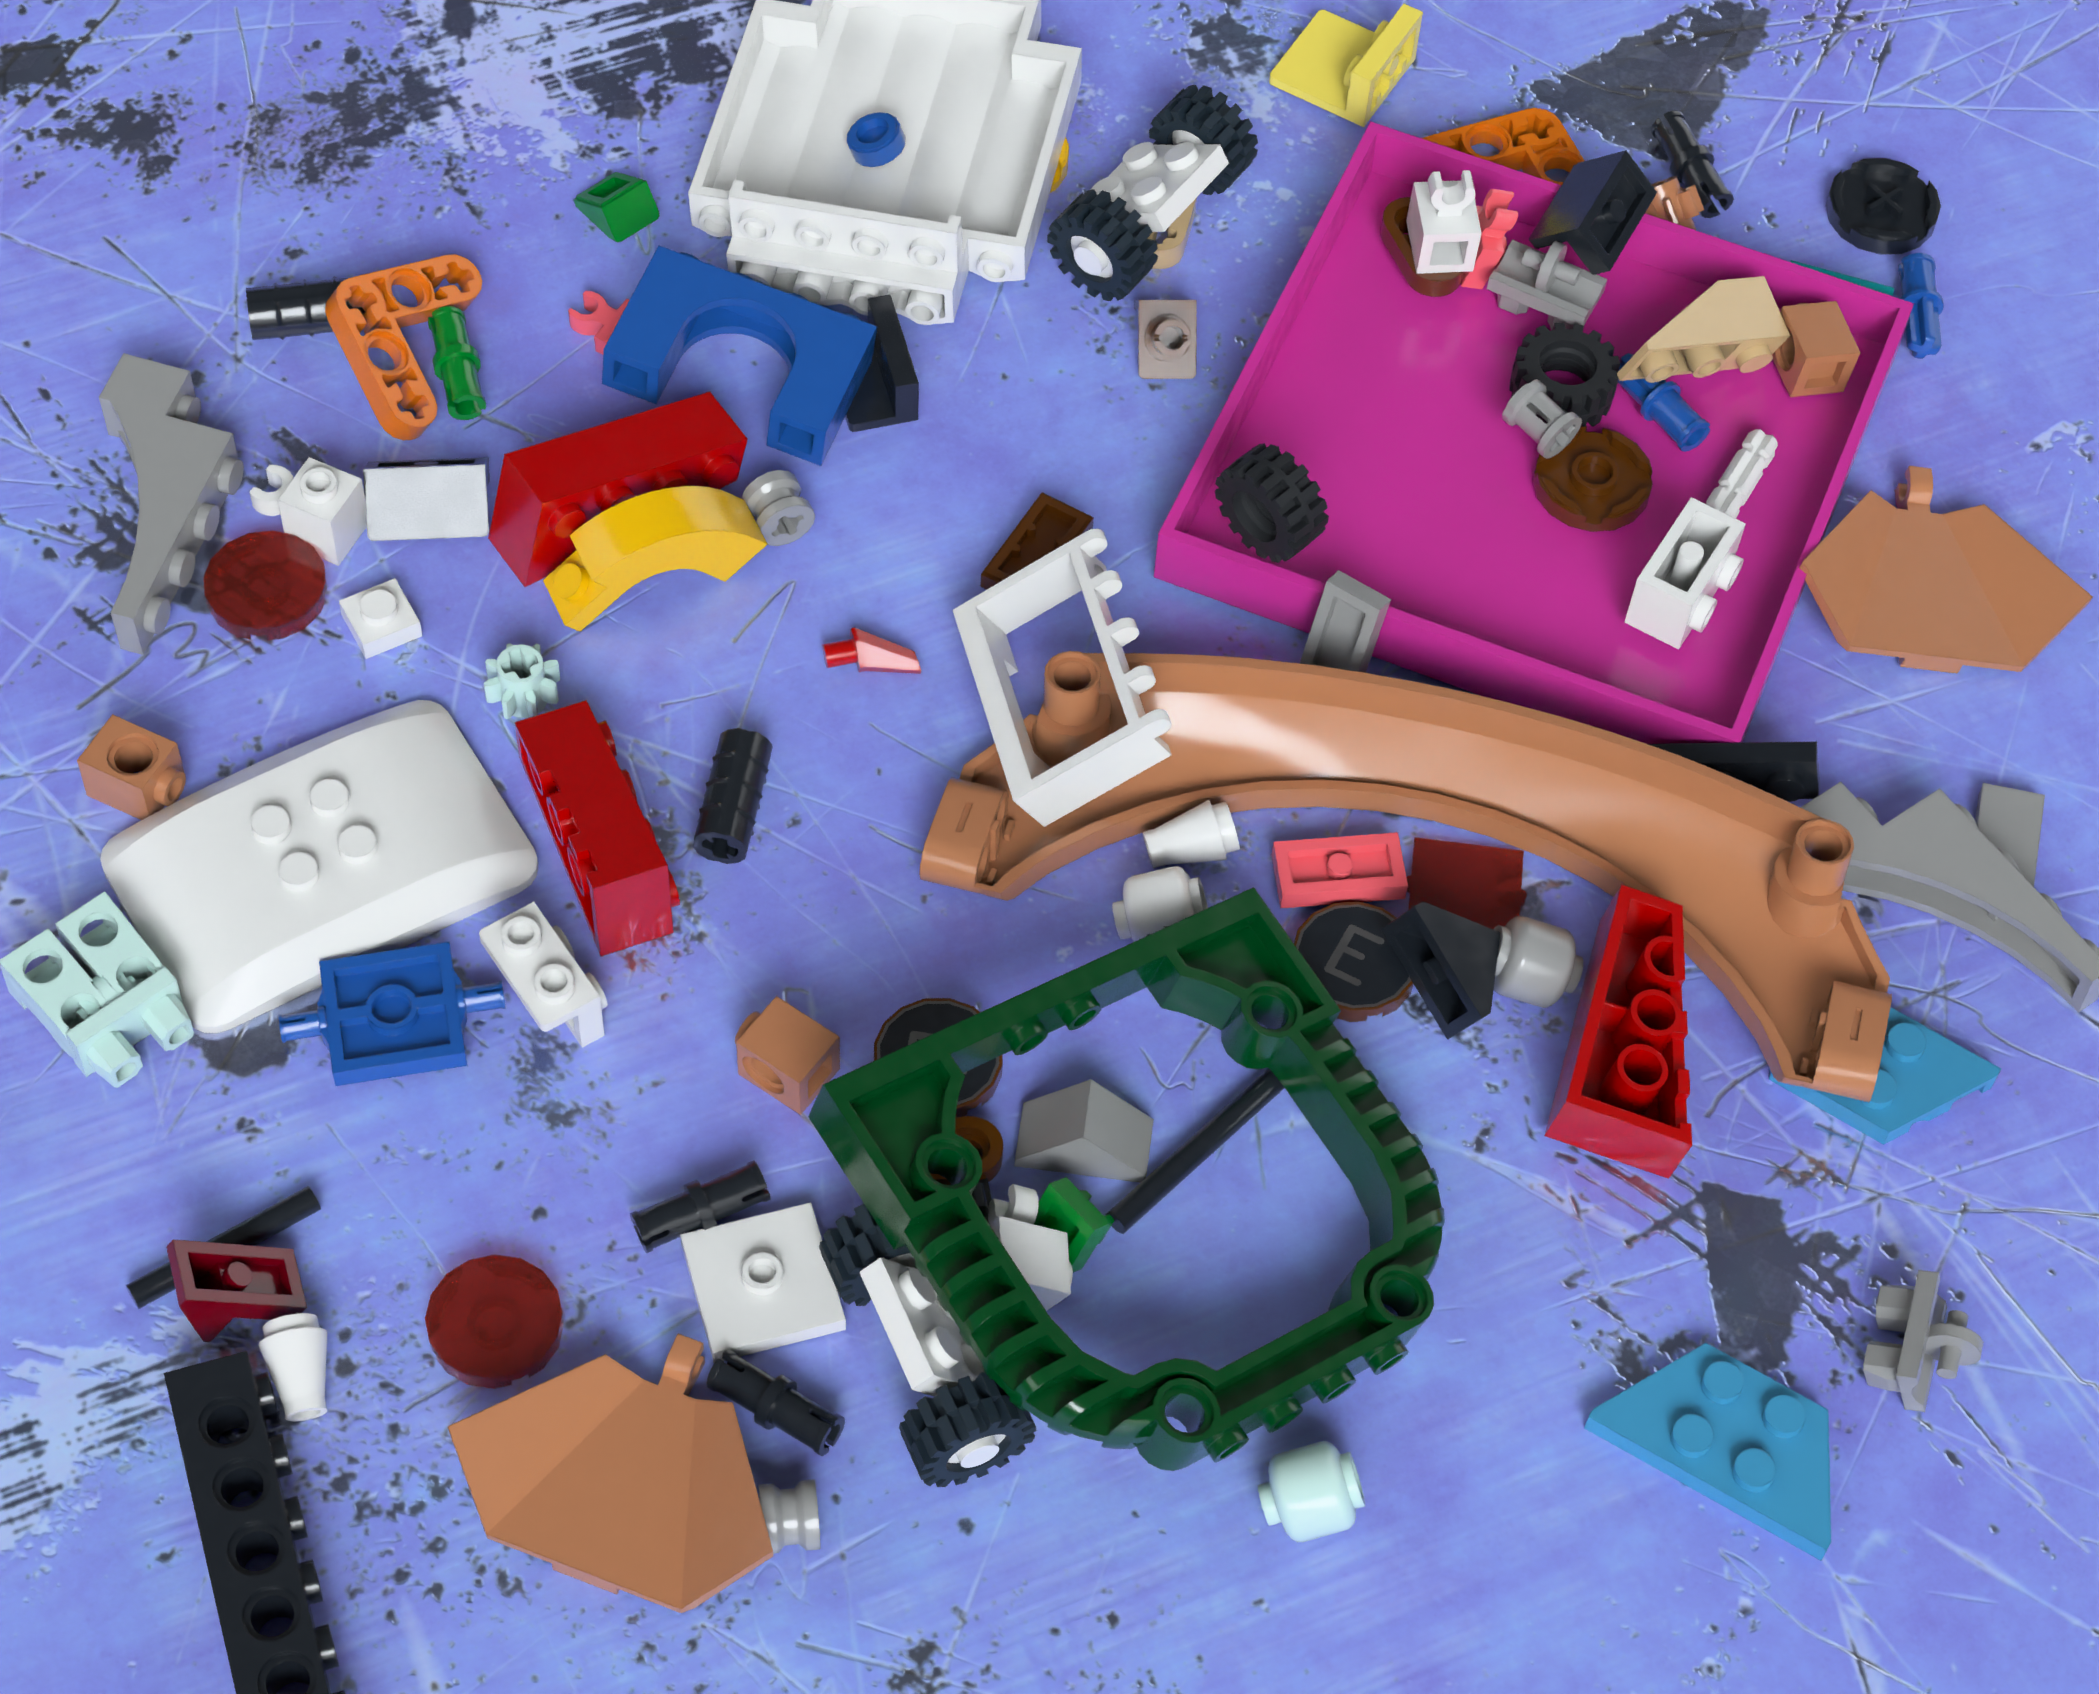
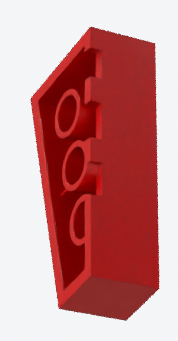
M709 391L504 454L488 539L523 586L527 587L547 577L574 553L576 548L569 535L608 508L638 495L660 489L679 486H703L721 489L737 481L748 438Z

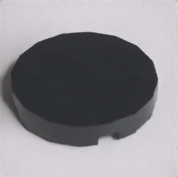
M1870 158L1852 163L1851 169L1843 173L1841 170L1834 177L1825 207L1829 223L1841 238L1858 249L1882 255L1903 254L1919 248L1932 236L1941 204L1937 189L1930 181L1926 185L1923 180L1918 178L1919 171L1906 163L1887 158Z

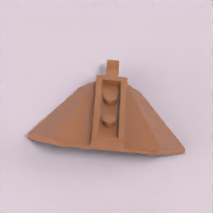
M1908 466L1905 471L1907 484L1898 483L1894 490L1897 508L1870 490L1804 559L1799 569L1807 574L1805 581L1837 643L1846 651L1899 657L1900 667L1958 674L1963 665L2021 672L2093 598V596L1985 504L1944 514L1931 513L1930 502L1933 494L1932 468Z
M677 1334L668 1353L658 1385L644 1380L604 1354L449 1425V1434L486 1537L552 1563L553 1570L614 1594H618L619 1590H622L679 1613L696 1608L772 1558L773 1548L733 1402L702 1400L689 1397L705 1364V1357L701 1356L704 1349L703 1343Z

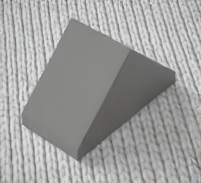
M1092 1079L1023 1103L1014 1166L1141 1183L1147 1175L1154 1119Z

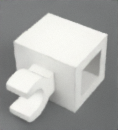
M1464 170L1460 181H1443L1440 171L1432 172L1428 182H1414L1406 220L1416 274L1473 272L1482 232L1475 203V188L1471 171Z
M310 457L294 478L285 467L269 465L266 469L269 485L278 488V490L265 492L253 487L250 490L253 508L263 515L281 516L287 545L339 566L367 527L362 479Z
M1012 1184L1008 1187L1009 1202L995 1198L989 1202V1225L1045 1310L1048 1311L1071 1294L1073 1269L1069 1262L1067 1233L1034 1225L1038 1213V1195L1036 1190Z

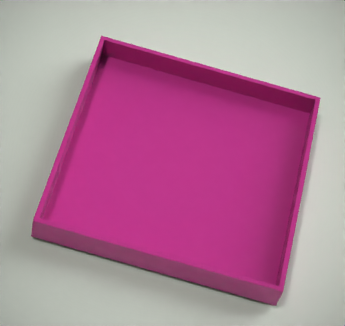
M1370 121L1158 533L1154 578L1310 633L1326 582L1339 570L1391 599L1372 656L1484 697L1561 716L1646 744L1743 743L1806 584L1805 578L1807 574L1799 569L1804 559L1824 539L1898 352L1914 303L1645 213L1612 269L1608 272L1597 274L1607 279L1605 291L1583 329V332L1588 335L1593 330L1602 335L1600 343L1603 344L1609 341L1614 347L1613 356H1619V360L1627 353L1634 355L1645 342L1718 280L1765 276L1780 312L1783 306L1799 303L1837 301L1860 350V355L1844 392L1790 397L1773 359L1763 368L1749 373H1743L1739 369L1718 371L1702 378H1696L1693 374H1683L1665 379L1666 382L1673 381L1677 383L1681 389L1680 396L1703 419L1710 423V432L1705 440L1696 448L1687 452L1681 451L1677 443L1654 420H1645L1640 413L1641 406L1618 383L1609 412L1606 416L1602 415L1600 423L1594 427L1587 422L1586 432L1602 433V429L1605 428L1617 431L1638 444L1650 459L1653 471L1651 476L1653 485L1647 507L1634 522L1613 531L1590 532L1570 527L1550 515L1536 497L1533 476L1539 457L1537 452L1538 444L1518 425L1510 426L1502 419V413L1512 397V391H1509L1510 378L1518 347L1521 346L1523 338L1528 333L1534 336L1536 328L1545 325L1549 331L1551 330L1547 322L1549 315L1529 307L1526 313L1518 315L1499 308L1498 294L1487 289L1488 281L1483 289L1461 287L1460 284L1453 293L1446 296L1431 297L1420 294L1407 283L1380 235L1385 208L1396 199L1411 197L1414 182H1428L1431 173L1440 171L1443 181H1460L1462 172L1470 170L1475 188L1476 206H1483L1484 199L1490 189L1514 192V197L1510 201L1507 210L1518 211V218L1514 227L1504 234L1507 248L1512 240L1534 248L1529 241V237L1561 185ZM1563 242V244L1567 245L1564 261L1589 271L1570 244ZM1550 246L1539 248L1536 250H1539L1547 254ZM1553 370L1545 372L1550 379L1561 384L1577 385L1585 383L1577 375L1568 371ZM1761 429L1766 435H1773L1778 442L1775 456L1768 467L1763 469L1762 477L1746 503L1739 508L1740 512L1736 517L1737 520L1746 523L1736 552L1737 556L1744 559L1743 565L1731 588L1728 591L1718 588L1713 598L1718 600L1717 605L1704 630L1700 633L1692 629L1678 650L1624 623L1637 578L1690 498L1692 497L1706 504L1713 489L1719 486L1718 481L1738 450L1743 448L1742 443L1749 432ZM1264 443L1266 447L1271 444L1278 446L1281 454L1286 451L1295 457L1294 463L1298 467L1303 464L1309 471L1307 474L1309 480L1316 481L1321 490L1317 494L1325 499L1328 507L1323 511L1329 516L1328 523L1324 526L1326 528L1324 532L1291 559L1285 562L1281 560L1279 563L1271 562L1269 556L1263 559L1256 554L1255 547L1252 546L1248 549L1241 542L1243 537L1239 532L1234 534L1228 526L1231 523L1230 519L1222 516L1219 509L1223 503L1217 500L1215 496V490L1219 488L1215 482L1217 477L1221 475L1220 473L1249 450Z

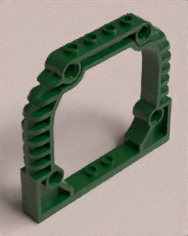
M1254 887L823 1084L808 1116L893 1249L895 1250L906 1245L915 1259V1266L920 1274L928 1279L937 1293V1300L942 1308L950 1313L960 1329L959 1334L964 1342L972 1347L981 1361V1368L989 1379H994L1010 1396L1009 1401L1020 1410H1027L1040 1420L1048 1423V1428L1060 1434H1074L1079 1437L1103 1442L1101 1445L1103 1448L1132 1449L1137 1447L1139 1454L1149 1464L1161 1470L1175 1471L1186 1468L1210 1455L1214 1462H1219L1243 1447L1249 1440L1246 1434L1264 1425L1269 1433L1274 1432L1294 1420L1303 1411L1301 1404L1317 1396L1323 1404L1327 1403L1353 1386L1356 1382L1354 1377L1356 1374L1370 1367L1373 1373L1378 1375L1393 1367L1408 1354L1409 1351L1405 1345L1428 1319L1434 1306L1433 1291L1427 1280L1439 1258L1442 1227L1445 1223L1444 1208L1441 1206L1437 1187L1439 1180L1434 1168H1430L1422 1152L1423 1145L1417 1135L1411 1134L1401 1121V1113L1393 1101H1387L1377 1087L1379 1081L1371 1070H1365L1356 1057L1355 1053L1357 1050L1348 1038H1343L1334 1026L1333 1022L1341 1012V1009ZM1144 988H1148L1161 1008L1186 1014L1220 1029L1223 1047L1236 1063L1251 1069L1268 1067L1273 1072L1351 1182L1369 1221L1370 1252L1357 1262L1335 1291L1328 1312L1217 1371L1196 1360L1174 1358L1156 1363L1135 1375L1124 1373L1083 1352L1051 1319L971 1194L982 1175V1160L978 1150L967 1139L955 1134L956 1109L959 1093L965 1078L964 1072L1011 1050L1015 1055L1027 1053L1042 1043L1048 1036V1033L1065 1025L1068 1030L1078 1029L1093 1020L1102 1008ZM930 1173L945 1177L951 1185H944L936 1181ZM1383 1303L1392 1307L1397 1312L1398 1316L1389 1312L1384 1307ZM1166 1416L1179 1420L1185 1426L1187 1432L1175 1429L1168 1422Z

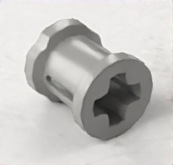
M1535 379L1522 386L1512 396L1502 413V419L1510 426L1518 425L1538 444L1537 452L1548 459L1561 452L1572 441L1581 427L1582 419L1575 412L1566 413L1546 395V385L1540 380ZM1537 414L1540 415V416H1541L1546 422H1548V423H1547V424L1544 423V422H1543L1540 418H1538L1536 415H1537Z

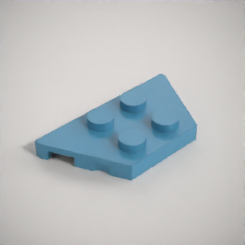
M1890 1007L1880 1067L1869 1103L1805 1087L1780 1083L1773 1077L1770 1068L1769 1080L1884 1145L1909 1132L1914 1123L1923 1120L1930 1121L1949 1111L1953 1102L1976 1090L1983 1093L1991 1089L2001 1068Z
M1704 1343L1595 1407L1588 1416L1584 1429L1821 1561L1831 1544L1828 1409L1708 1343Z

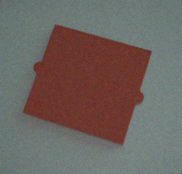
M1415 837L1411 875L1407 876L1408 910L1424 901L1493 930L1498 925L1505 927L1510 920L1520 916V906H1523L1526 902L1527 892L1521 889L1524 851Z

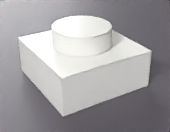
M395 578L339 600L341 615L365 659L422 637L420 621Z

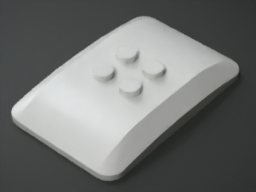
M430 700L412 701L360 719L289 748L221 779L118 833L108 840L102 849L100 858L105 877L134 929L154 952L162 965L177 979L183 1006L191 1019L192 1027L203 1033L216 1034L239 1026L321 987L319 961L402 949L522 892L533 883L538 872V858L529 839L449 712L442 705Z

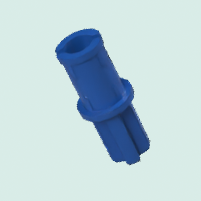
M1925 253L1909 254L1901 259V264H1898L1902 291L1900 299L1914 303L1905 329L1906 344L1912 350V355L1918 359H1923L1926 355H1936L1942 346L1939 315L1943 311L1944 302L1936 289L1935 261L1930 255Z
M1627 353L1620 358L1619 370L1631 359L1632 354ZM1618 379V383L1641 406V416L1647 421L1654 420L1677 443L1681 451L1687 452L1696 448L1708 436L1710 423L1703 419L1680 396L1681 389L1677 383L1673 381L1666 382L1665 380L1649 383L1645 379L1619 381Z

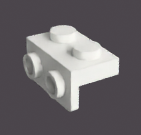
M535 902L480 930V942L542 1031H550L565 1022L582 1048L605 1036L602 1009L607 1007L608 1004L600 984L590 972L584 974L575 961L573 949L563 931L557 925L551 927Z

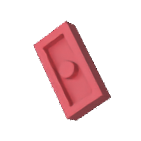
M1398 832L1273 842L1271 857L1280 909L1406 898L1408 882Z

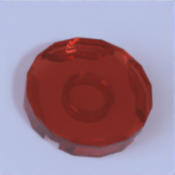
M273 530L248 533L226 543L211 558L203 576L207 607L217 624L236 637L250 640V634L256 636L266 635L267 640L286 638L305 629L321 613L326 601L325 593L328 588L325 565L315 548L296 535Z
M495 1254L468 1260L447 1273L430 1295L425 1316L430 1347L443 1369L467 1385L493 1389L512 1385V1380L521 1379L527 1374L530 1378L544 1369L559 1348L564 1327L558 1290L544 1271L522 1258Z

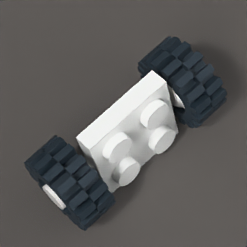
M1190 85L1186 89L1183 88L1153 118L1151 122L1153 127L1149 130V138L1156 141L1154 143H1140L1130 148L1123 155V161L1108 177L1097 182L1084 194L1081 193L1052 222L1049 227L1051 232L1047 235V242L1054 245L1050 253L1053 259H1062L1063 262L1058 267L1063 274L1070 271L1075 276L1071 281L1075 286L1080 288L1084 283L1087 285L1088 294L1096 297L1101 292L1102 298L1105 301H1111L1114 297L1117 301L1123 299L1150 272L1153 265L1157 262L1158 255L1154 254L1158 249L1157 242L1147 238L1153 232H1165L1202 191L1205 195H1212L1214 191L1217 194L1223 193L1250 166L1258 152L1254 148L1258 143L1257 135L1248 133L1253 125L1249 118L1244 120L1239 118L1238 115L1243 110L1236 103L1231 108L1225 104L1228 96L1219 92L1213 97L1212 88L1204 85L1199 90L1196 85Z
M865 1204L854 1208L856 1215L851 1218L843 1215L835 1222L838 1228L828 1229L823 1235L825 1241L820 1242L819 1249L839 1296L845 1303L850 1305L855 1301L856 1306H866L872 1299L911 1389L934 1396V1398L925 1396L916 1403L919 1409L908 1410L903 1416L905 1421L900 1422L899 1425L901 1436L920 1479L928 1486L936 1483L937 1487H946L952 1480H954L955 1485L966 1483L971 1475L976 1474L977 1478L989 1474L987 1469L994 1465L999 1468L1010 1462L1008 1459L1009 1455H1020L1026 1449L1024 1444L1032 1443L1035 1438L1033 1432L1037 1430L1030 1412L1027 1410L1022 1411L1010 1402V1396L994 1379H989L983 1371L981 1361L972 1347L964 1342L959 1334L960 1329L950 1313L942 1308L937 1300V1293L928 1279L920 1274L915 1266V1259L906 1245L894 1250Z

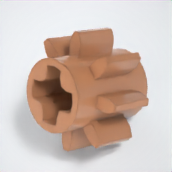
M1677 176L1651 184L1657 191V194L1645 213L1696 230L1692 217L1698 216L1699 212L1704 210L1696 186L1692 185L1683 189L1679 184Z

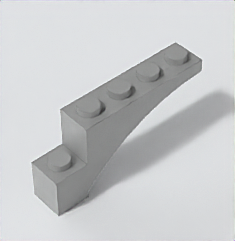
M123 353L102 390L99 400L108 435L121 439L138 477L139 517L133 555L125 582L111 610V616L120 649L144 655L154 634H161L165 629L170 616V604L179 587L187 586L190 582L195 568V556L203 541H209L214 536L219 523L220 509L228 494L234 495L239 489L244 466L243 462L238 459L233 433L197 424L201 411V402L195 396L189 370Z
M1839 782L1800 807L1824 819L1837 822L1850 832L1854 841V850L1845 877L1843 891L1902 904L1932 914L1974 933L2008 953L2042 978L2078 1013L2098 1000L2099 948L2092 941L2082 938L2064 920L2057 904L2048 895L2039 893L2019 872V868L2011 855L2003 849L1996 848L1977 828L1970 812L1963 806L1954 804L1940 788L1884 825L1878 822L1877 815L1870 804L1860 797H1855L1842 782Z

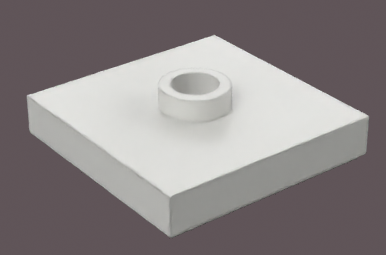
M811 1202L717 1225L707 1230L700 1229L680 1234L683 1254L713 1363L718 1358L725 1361L722 1359V1353L729 1349L738 1353V1356L741 1357L846 1330V1319L839 1295L819 1249L822 1238Z

